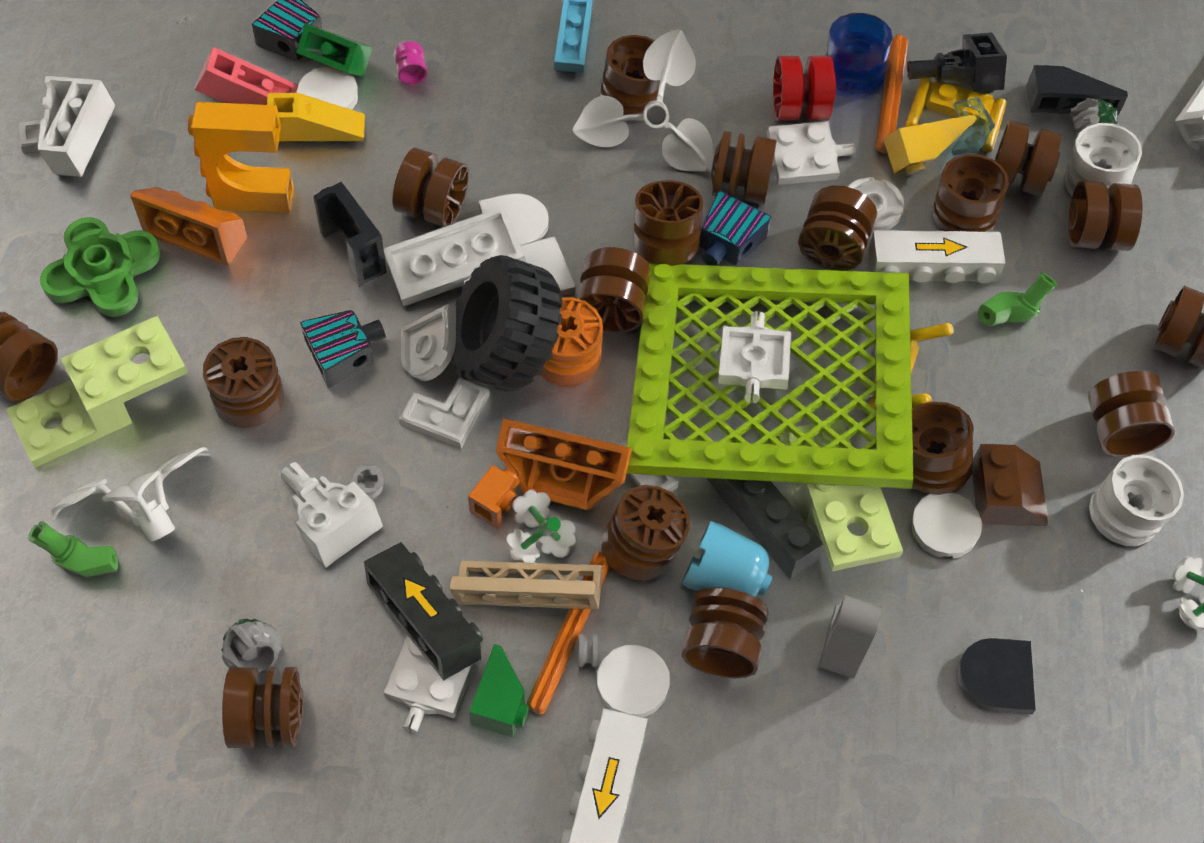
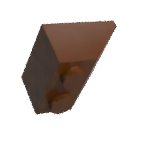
M980 444L973 458L972 477L975 505L982 524L1047 526L1048 517L1040 462L1016 445Z

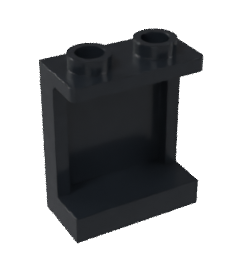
M342 181L331 187H326L315 194L313 199L320 233L324 238L338 231L344 234L347 239L346 244L352 278L358 287L386 274L387 269L382 235Z

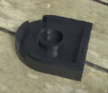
M987 638L979 640L967 648L959 661L957 669L958 682L963 692H966L973 701L978 703L980 708L988 711L1033 714L1035 712L1031 641Z

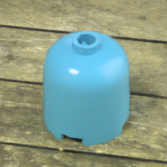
M710 521L700 540L699 549L703 550L700 559L692 557L682 580V585L696 592L707 588H728L745 592L756 597L757 593L764 596L773 576L767 574L769 556L766 550L758 543L733 530Z

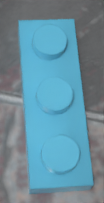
M563 0L554 70L584 73L593 0Z

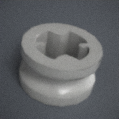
M373 465L360 466L352 475V482H355L371 499L377 497L384 488L382 472ZM371 476V480L377 481V483L372 482L373 487L365 488L364 483H359V481L364 482L363 477Z
M579 634L578 667H583L585 663H590L592 667H597V634H592L590 638L584 637V634Z

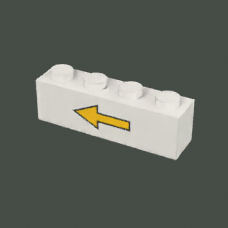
M874 230L868 248L871 272L909 273V281L998 282L1006 264L1001 232Z
M603 708L600 720L593 719L588 738L589 742L594 743L591 756L584 754L579 772V777L585 778L582 792L574 791L569 814L576 816L572 829H564L561 843L619 842L648 719Z

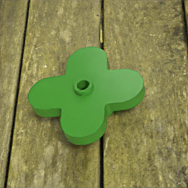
M93 217L81 218L72 222L66 228L64 242L68 249L67 254H64L62 259L54 261L44 268L40 276V284L45 295L54 302L69 303L82 297L90 296L95 308L101 314L110 317L122 316L130 312L138 302L139 294L133 277L155 267L160 260L161 251L157 239L149 232L135 230L122 235L119 233L114 235L109 232L107 226L101 220Z

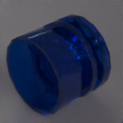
M849 13L840 16L832 23L829 30L826 56H831L833 60L836 89L850 94H865L876 90L883 83L893 40L891 28L885 21L867 13Z

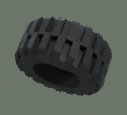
M494 256L480 263V267L474 269L470 280L465 282L462 287L463 292L456 301V343L452 356V365L458 374L467 381L505 392H514L530 385L534 381V377L540 375L543 371L544 363L549 361L553 353L551 351L553 344L557 342L559 336L557 331L562 321V315L560 314V308L563 306L562 298L559 295V285L548 270L509 256Z

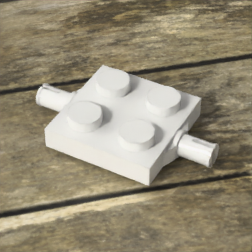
M828 121L768 127L767 137L777 140L772 164L777 185L837 180L840 174L837 157L855 155L854 143L836 145L832 139Z
M758 311L751 314V326H723L718 384L746 386L744 399L748 403L751 400V393H753V403L759 401L760 388L784 390L788 388L791 332L777 331L764 327L766 317L761 311L759 321H757Z
M407 635L384 690L386 699L403 703L410 709L402 728L409 733L417 734L424 714H441L455 718L477 662L443 681Z

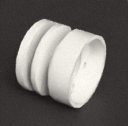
M1098 123L1082 130L1075 141L1071 159L1064 176L1065 187L1072 196L1075 186L1079 181L1103 182L1107 190L1113 183L1131 184L1142 156L1140 141L1135 134L1115 124Z
M1132 455L1122 459L1092 494L1089 504L1091 520L1098 531L1110 541L1123 546H1140L1149 542L1182 507L1184 491L1182 483L1174 470L1162 460L1149 455Z

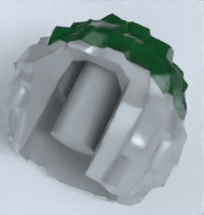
M1087 98L1086 101L1078 103L1075 108L1071 109V113L1074 115L1073 122L1074 129L1076 130V139L1079 133L1088 126L1098 123L1118 125L1117 108L1112 107L1111 103L1102 99Z
M246 618L239 620L238 623H234L224 634L223 647L221 649L223 652L222 660L229 668L257 667L259 674L268 672L269 668L276 663L275 661H277L279 651L282 648L279 633L273 626L257 619L250 620Z

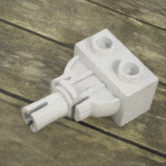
M296 462L289 464L294 473L287 467L281 471V479L297 493L291 500L297 509L298 521L296 525L305 546L325 568L383 527L374 501L355 482L345 486L339 483H330L325 477L321 476L319 478L320 485L315 477L310 478Z

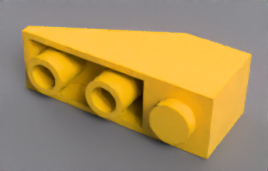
M268 93L267 105H277L281 124L279 141H364L365 114L301 93Z

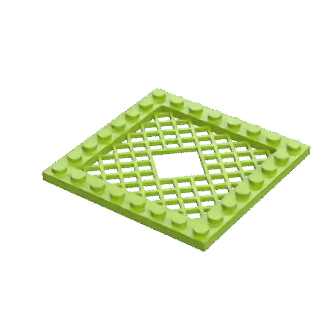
M649 263L651 278L641 324L627 447L632 448L626 474L912 489L913 441L909 273L682 264L670 266L668 264L657 265ZM705 298H717V299H715L714 301H712V302L710 303V302H709L708 300H706ZM737 299H750V300L747 301L746 303L742 304V303H741L739 300H737ZM696 300L703 308L692 314L684 306ZM770 300L782 302L778 305H775ZM726 301L736 308L727 315L717 309L718 306ZM760 302L769 309L764 313L765 321L776 315L785 322L776 329H773L766 322L764 327L777 331H787L793 328L802 335L791 342L790 352L817 374L773 405L768 404L759 396V401L756 404L764 409V411L752 418L743 408L753 402V393H751L750 403L743 399L736 404L726 396L736 388L745 393L746 386L727 385L719 390L710 381L719 376L720 362L712 356L721 351L722 338L715 331L724 325L739 327L732 320L742 313L751 320L753 312L750 308ZM803 302H816V303H814L813 305H811V306L809 307V306H807V305H806L805 303H803ZM836 303H847L848 305L841 308ZM791 304H794L802 311L793 318L782 311ZM825 305L835 312L827 319L816 313L817 310ZM858 306L868 313L867 316L859 321L849 314ZM677 311L686 317V319L676 324ZM710 312L719 320L708 327L700 318ZM808 316L818 323L809 331L799 324ZM843 318L852 326L841 332L832 324ZM874 319L875 333L865 326ZM693 323L701 332L690 338L681 330ZM824 329L834 336L826 344L815 337ZM860 331L869 339L857 345L848 337ZM676 335L684 343L673 349ZM708 336L717 344L705 351L697 343ZM806 341H809L818 348L808 356L797 348ZM840 342L851 349L843 357H840L832 350ZM873 344H875V358L865 351ZM691 348L700 356L688 363L679 354ZM823 354L834 361L825 369L814 361ZM857 355L869 363L859 371L848 363ZM673 359L681 368L671 374ZM707 361L715 369L703 376L695 367ZM840 367L852 375L842 383L831 375ZM874 369L875 383L865 376ZM689 373L697 381L685 388L677 379ZM823 379L834 387L824 395L813 387ZM856 381L861 382L868 388L860 396H857L848 389ZM671 385L679 393L668 400L669 386ZM704 386L713 395L701 402L692 393ZM805 391L817 399L807 407L795 399ZM840 392L851 400L849 404L841 409L830 401ZM873 395H875V410L865 402ZM686 398L695 407L683 415L674 405ZM718 400L730 408L719 416L708 408ZM789 403L799 412L787 420L778 410ZM822 405L834 413L824 421L812 413ZM856 407H859L869 415L859 423L848 415ZM668 411L676 420L665 427ZM702 412L711 421L699 429L690 419ZM737 414L746 423L734 431L724 421ZM770 415L781 424L771 432L759 424ZM805 417L816 426L806 434L795 426L797 422ZM839 419L851 427L841 436L829 427ZM874 421L875 436L865 429ZM681 425H684L693 433L684 440L677 439L671 433ZM718 426L727 436L719 442H714L706 434ZM751 428L762 436L754 444L748 443L741 437ZM788 430L798 439L790 445H784L776 437ZM822 431L833 440L825 447H820L811 440ZM858 433L869 443L861 449H856L847 440Z

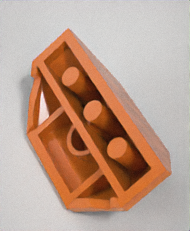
M503 418L495 452L500 460L504 462L507 469L519 478L520 483L518 486L524 494L528 490H534L536 493L544 492L550 497V501L590 510L624 484L632 448Z

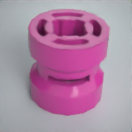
M411 41L399 44L394 50L395 63L398 65V79L402 83L409 85L422 82L428 75L427 66L424 62L423 47Z

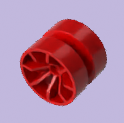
M777 56L773 75V107L776 121H797L802 110V104L808 121L830 120L836 96V77L832 57L809 56L803 73L799 56Z

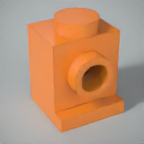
M492 465L468 495L469 511L498 529L502 524L501 513L503 511L508 512L512 508L513 501L518 497L516 487L520 483L519 478L507 469L502 471Z

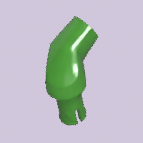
M1041 272L1025 293L1000 292L981 304L978 310V317L987 326H994L1004 322H1028L1041 313L1040 304L1056 288L1057 283L1052 277Z
M44 521L34 525L29 533L28 540L50 553L54 564L75 574L92 577L115 572L118 569L117 554L112 546L88 547L76 536H64Z

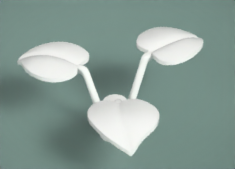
M676 29L661 35L649 46L644 55L643 69L645 75L651 80H660L657 99L645 106L643 114L623 116V106L617 99L610 96H599L592 99L584 107L573 126V132L589 144L600 147H613L621 144L628 137L629 130L625 121L645 120L646 124L652 128L664 126L672 132L662 142V154L670 166L682 171L709 172L713 163L714 151L712 139L707 128L701 122L692 118L683 119L676 128L668 122L669 111L662 102L666 82L672 86L683 85L690 80L695 71L696 61L694 52L686 40L683 31Z
M202 447L179 454L163 463L155 471L142 474L132 479L128 484L121 485L112 491L104 485L108 482L106 478L87 483L58 501L51 509V515L55 519L62 508L70 506L90 494L104 493L105 496L101 498L103 502L113 501L132 519L135 526L140 525L149 542L156 541L175 529L166 513L169 506L165 501L162 486L163 480L171 471L177 469L194 456H210L208 448ZM153 480L155 481L159 504L156 503L155 499L145 502L142 497L144 489ZM123 501H137L139 507L135 509L136 513Z

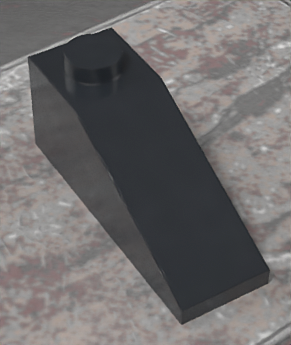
M1034 65L1026 85L1031 113L1072 114L1071 109L1089 98L1095 100L1102 99L1111 103L1112 107L1117 108V116H1119L1128 97V92L1065 66Z

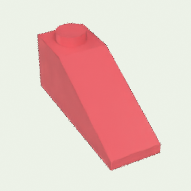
M213 47L201 68L195 90L223 103L267 105L268 93H297L298 84Z

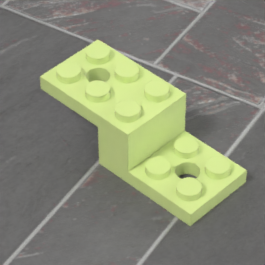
M157 315L60 358L71 379L70 381L9 407L6 411L33 466L36 468L132 424L124 402L188 372ZM138 354L149 355V358L143 363L136 364L132 362L133 358ZM50 419H62L58 427L54 429L44 428Z
M841 419L829 426L840 436L846 432ZM809 424L797 428L806 434L816 426ZM788 430L776 437L784 445H790L798 439ZM823 431L811 439L820 447H825L833 441ZM790 482L802 519L808 526L817 525L832 571L901 557L903 548L881 487ZM859 523L865 528L866 534L861 536L853 535L849 532L847 525Z

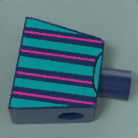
M719 190L701 228L700 247L705 250L701 255L702 261L708 266H718L722 259L733 265H739L767 238L772 216Z

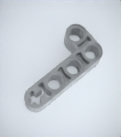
M844 595L841 604L836 603L818 668L854 679L874 639L883 607Z

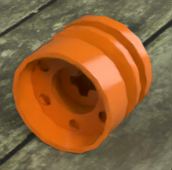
M568 297L562 298L563 306L560 308L562 321L557 331L559 336L557 342L553 344L551 350L553 353L549 361L544 363V369L540 374L549 383L559 386H577L587 382L597 373L602 356L603 324L598 311L586 301Z

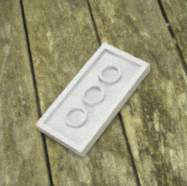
M505 206L384 248V253L403 306L463 286L464 280L471 278V273L474 269L480 267V263L491 257L504 255L526 262L525 255Z

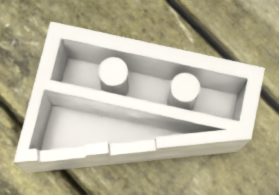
M45 76L47 94L46 97H43L42 103L45 113L44 119H41L38 151L53 174L82 177L115 108V104L101 80Z

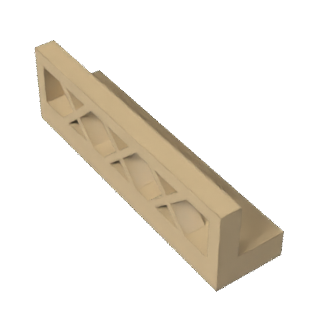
M461 561L459 575L451 576L450 591L456 602L464 605L599 609L603 568L602 565ZM469 572H484L487 577H468ZM509 573H518L522 578L504 577ZM545 574L554 575L558 580L540 578ZM579 576H593V581L575 579Z

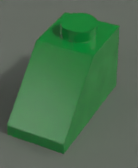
M305 24L296 53L343 72L364 76L373 47Z
M494 644L469 710L470 724L513 738L516 727L523 728L529 705L525 704V691L502 646Z

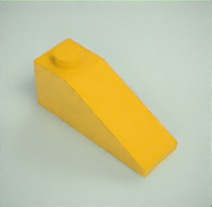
M975 114L899 128L884 138L894 174L907 171V175H914L924 171L926 164L936 159L977 120Z

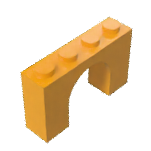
M196 102L194 115H189L188 133L194 137V154L200 157V174L206 178V195L211 197L215 209L290 213L294 192L290 168L249 166L237 162L227 155L228 153L238 151L277 153L281 131L277 105Z

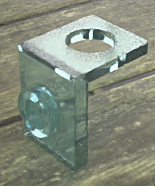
M979 97L955 101L953 106L960 117L968 116L965 107L975 108L979 112L980 117L976 118L977 120L963 132L951 149L953 156L977 152L985 144L986 138L995 127V124Z

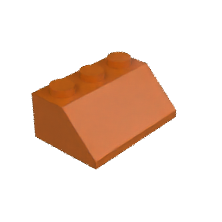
M159 187L134 190L130 195L142 230L151 233L157 240L229 266L247 239L243 219L233 212L215 209L203 201L196 202L183 197L176 191H167Z

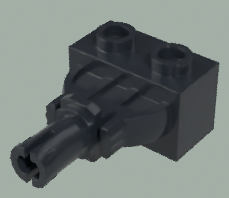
M992 32L964 34L962 36V49L954 50L944 55L943 53H937L934 59L907 61V77L909 80L934 78L938 83H944V81L969 83L974 92L990 94L995 90H1004L1007 55Z

